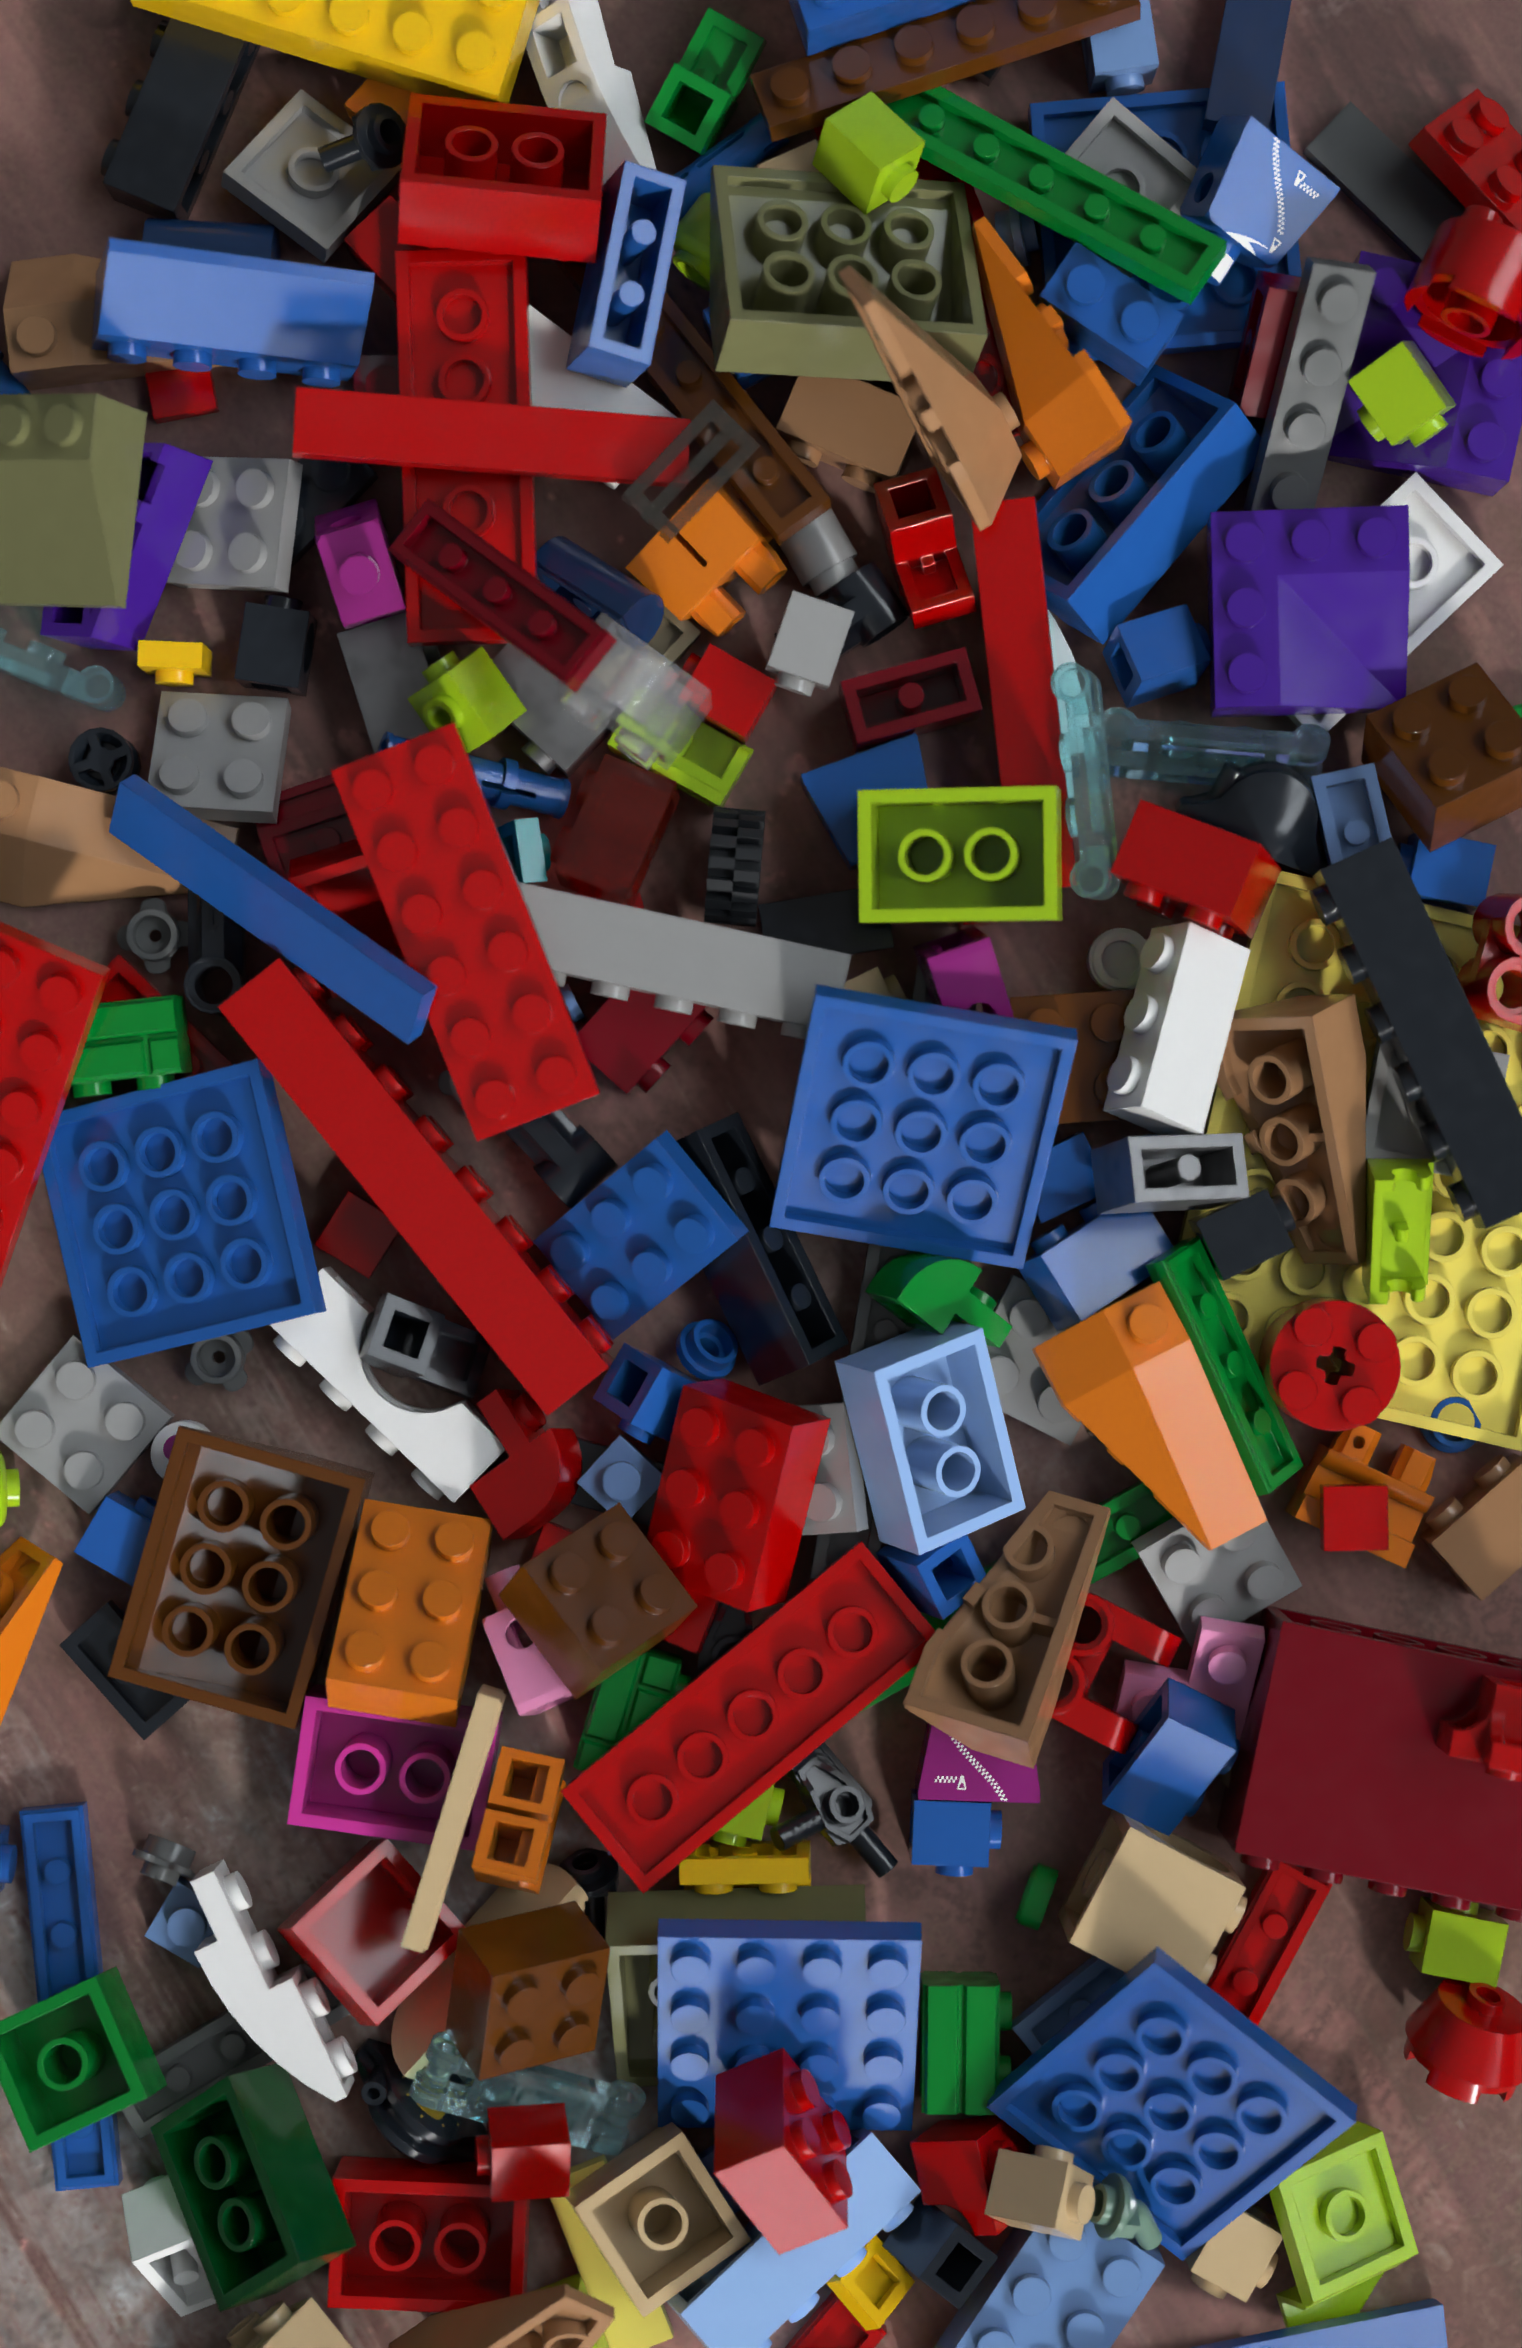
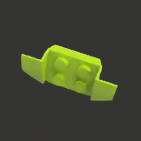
M1356 2120L1355 2124L1269 2192L1296 2282V2286L1276 2294L1286 2328L1359 2313L1383 2273L1418 2254L1382 2130Z

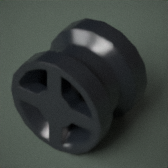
M102 727L88 729L80 734L70 747L68 756L70 772L75 780L87 789L117 796L121 781L134 774L137 776L140 774L141 762L138 751L130 741L114 730ZM121 759V761L116 762V766H115V768L113 769V774H114V776H113L112 773H111V769H112V767L114 766V762H115L116 760Z

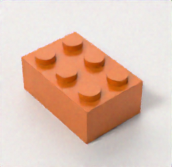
M371 1499L364 1500L326 1676L328 1707L456 1728L485 1583L484 1579L486 1578L491 1552L492 1522L490 1519Z

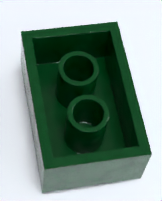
M276 2063L229 2075L150 2127L220 2312L277 2294L356 2246L355 2239L289 2072Z

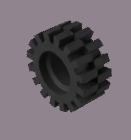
M714 807L704 922L756 927L766 811Z

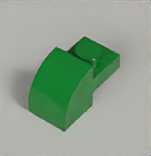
M708 7L680 63H674L644 122L697 153L704 155L716 143L738 107L737 99L767 44L766 40Z
M922 1252L905 1254L893 1259L881 1268L865 1290V1293L912 1328L942 1335L951 1320L982 1327L986 1344L1000 1348L1013 1327L993 1311L997 1305L996 1301L982 1290L973 1286L982 1269L967 1261Z

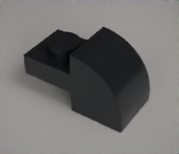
M383 1293L379 1297L359 1357L371 1366L396 1377H409L464 1399H470L475 1396L491 1346L481 1333L446 1320V1315L390 1293Z

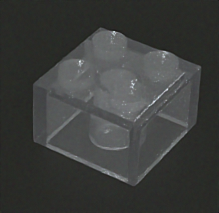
M602 612L595 622L606 629L617 642L576 693L556 679L563 696L560 701L565 705L564 711L593 732H596L601 724L617 735L614 738L618 743L616 748L642 768L649 770L655 762L667 771L711 711V690Z

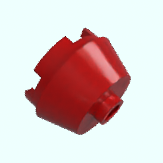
M1447 1978L1438 1985L1406 2020L1405 2031L1407 2039L1403 2048L1404 2057L1406 2060L1416 2059L1429 2071L1425 2082L1435 2090L1451 2098L1471 2104H1477L1481 2094H1498L1503 2102L1513 2096L1517 2085L1522 2083V2004L1498 1986L1495 1988L1485 1983H1469Z

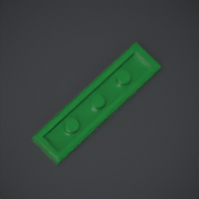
M1199 1236L1180 1241L1145 1266L1153 1283L1160 1281L1192 1342L1257 1496L1270 1494L1304 1465L1277 1405L1266 1387L1264 1377Z

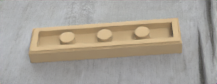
M482 1684L477 1694L401 1947L423 1953L430 1945L505 1702V1690Z

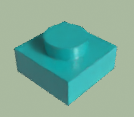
M539 818L516 819L498 827L497 829L518 882L535 886L546 882V871H549L551 867L552 855L548 837L540 832Z

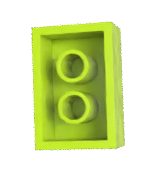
M1057 786L857 790L859 923L1062 921L1061 789Z

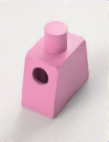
M518 1564L484 1579L497 1613L482 1619V1623L519 1716H533L567 1702L574 1697L535 1644L532 1643L527 1648L521 1644L518 1637L521 1625L498 1596L520 1569Z

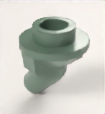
M1119 2173L1108 2174L1102 2183L1094 2187L1095 2206L1090 2220L1094 2223L1097 2235L1105 2240H1112L1116 2237L1128 2239L1135 2237L1138 2245L1143 2250L1155 2249L1162 2241V2234L1148 2206L1143 2201L1135 2198L1132 2187L1126 2177Z

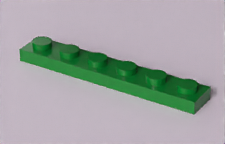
M941 86L886 104L925 141L920 156L922 159L1070 240L1078 242L1090 251L1189 305L1192 304L1225 256L1226 240Z

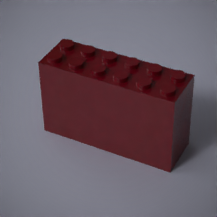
M1274 1606L1262 1609L1259 1626H1264L1265 1644L1239 1740V1753L1231 1768L1229 1788L1225 1785L1217 1824L1218 1830L1231 1846V1849L1236 1853H1241L1240 1862L1252 1867L1272 1871L1279 1869L1280 1862L1304 1866L1303 1874L1305 1876L1333 1884H1341L1344 1875L1368 1880L1367 1888L1395 1897H1405L1407 1888L1432 1893L1430 1899L1432 1902L1458 1910H1469L1471 1901L1495 1906V1915L1522 1923V1782L1486 1774L1484 1772V1764L1450 1757L1435 1745L1440 1719H1456L1472 1709L1479 1695L1483 1674L1522 1682V1658Z

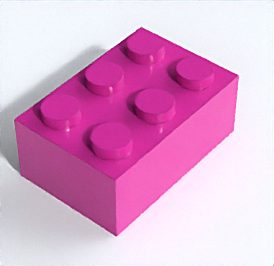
M315 1684L305 1696L287 1824L432 1845L473 1707L461 1705L456 1728L328 1707L326 1685ZM501 1711L460 1849L475 1851L485 1809L488 1808V1798L495 1774L504 1711Z

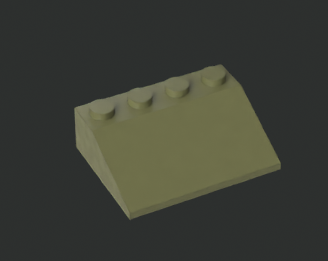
M713 165L710 174V328L715 371L891 381L838 272L850 265L973 373L988 333L965 184L962 182L917 179L913 188L904 198L895 203H891L888 200L865 215L820 172Z
M97 393L0 394V605L126 609L147 419L146 412Z
M865 1884L797 1886L796 1891L783 1894L764 1893L759 1891V1887L733 1888V1891L729 1893L715 1895L700 1894L695 1892V1889L646 1891L644 1894L641 1891L608 1892L606 1942L610 1946L607 1972L617 2087L658 2086V1919L866 1921Z

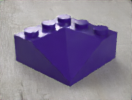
M1361 250L1353 263L1369 265L1376 272L1348 381L1400 342L1413 340L1457 405L1442 415L1448 426L1425 443L1415 448L1408 439L1403 444L1391 446L1386 437L1378 442L1366 429L1357 413V410L1363 406V403L1349 382H1347L1327 460L1410 478L1417 472L1428 483L1493 497L1510 480L1521 430L1522 355L1514 359L1501 360L1505 349L1487 347L1483 358L1459 352L1435 340L1417 325L1422 315L1417 307L1413 305L1407 311L1404 305L1405 295L1421 263Z
M1409 505L1210 513L1206 534L1210 657L1212 659L1209 663L1211 718L1373 713L1406 697L1410 589Z

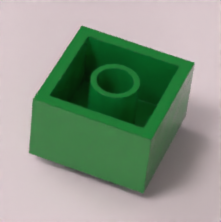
M117 1966L0 2021V2084L30 2153L136 2104L167 2086V2082Z

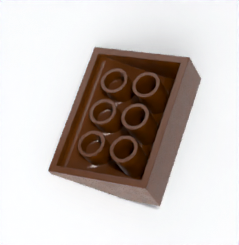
M178 1426L108 1676L295 1730L302 1722L305 1696L316 1682L355 1545L364 1500L368 1499L375 1473L305 1453L190 1427Z

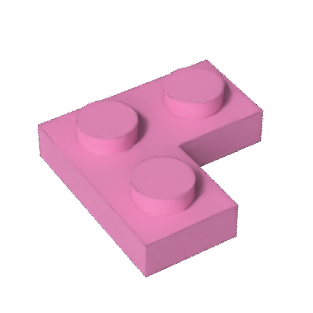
M1200 1616L1188 1669L1167 1668L1161 1665L1125 1659L1113 1711L1134 1722L1166 1679L1170 1677L1235 1709L1236 1739L1240 1740L1265 1644L1264 1626Z

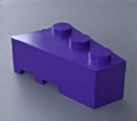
M144 443L126 609L43 606L40 635L89 649L138 651V640H144L212 466V460L166 443Z

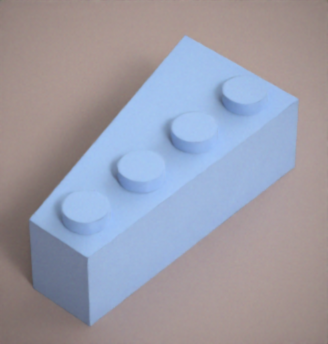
M865 2128L850 2131L851 2146L846 2148V2160L853 2194L847 2198V2229L779 2255L750 2219L745 2227V2231L751 2239L749 2243L666 2301L705 2348H770L772 2341L769 2337L787 2320L790 2323H795L807 2315L819 2301L820 2296L817 2291L832 2276L836 2274L839 2278L843 2277L860 2264L867 2254L864 2246L881 2229L885 2232H890L911 2214L914 2208L911 2201L921 2192V2189L871 2131Z

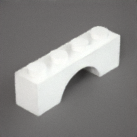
M330 1266L322 1268L318 1275L327 1311L271 1324L270 1326L279 1333L273 1340L274 1344L297 1366L301 1367L306 1361L310 1363L325 1378L319 1384V1387L338 1407L348 1411L353 1405L370 1422L365 1431L381 1449L391 1456L398 1450L417 1467L411 1473V1476L430 1496L439 1500L445 1494L454 1503L505 1451L504 1447L484 1415L468 1399L449 1406L430 1409L414 1407L391 1396L375 1378L370 1364L359 1357L375 1309Z

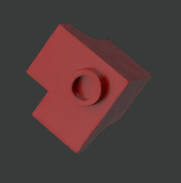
M1483 1674L1479 1695L1472 1709L1456 1719H1440L1435 1745L1450 1757L1484 1764V1772L1486 1774L1522 1782V1682Z
M981 2115L967 2119L940 2120L910 2142L923 2205H946L958 2210L970 2223L974 2236L998 2235L1009 2226L984 2213L998 2150L1004 2149L1030 2154L1028 2140L997 2115Z

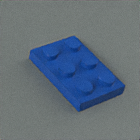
M666 1130L533 1242L614 1340L742 1238L749 1230L668 1130Z

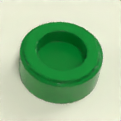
M1039 1862L1037 1865H1033L1016 1912L1015 1919L1017 1924L1036 1931L1039 1930L1059 1870Z

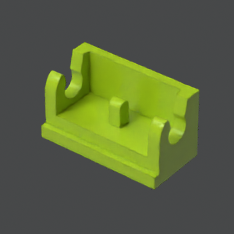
M644 688L642 691H637L607 743L610 752L712 809L714 807H724L754 753L752 748L735 741L658 698Z
M1367 1158L1366 1261L1362 1263V1283L1369 1304H1388L1390 1292L1393 1291L1410 1293V1299L1414 1302H1421L1425 1299L1429 1269L1433 1159Z

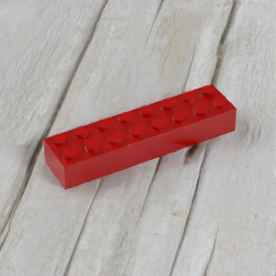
M278 958L218 1006V1008L543 1412L549 1416L611 1365L614 1359L608 1353V1350L615 1344L613 1339L592 1314L583 1320L567 1302V1299L575 1294L571 1287L552 1264L541 1269L526 1250L535 1244L531 1237L511 1214L500 1219L487 1202L494 1195L493 1190L471 1164L469 1166L465 1164L459 1168L447 1153V1150L454 1145L452 1139L432 1115L427 1116L423 1114L419 1118L406 1101L415 1095L414 1092L391 1065L388 1067L384 1063L379 1067L366 1052L374 1046L373 1041L351 1015L347 1017L343 1012L338 1016L326 1002L331 998L328 987L297 965Z

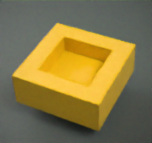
M138 640L137 666L148 675H155V684L192 687L194 686V677H212L213 652L204 643Z
M877 2235L864 2246L867 2254L856 2268L840 2278L835 2274L826 2282L866 2331L880 2329L915 2283L914 2279L899 2261L882 2246L883 2242Z

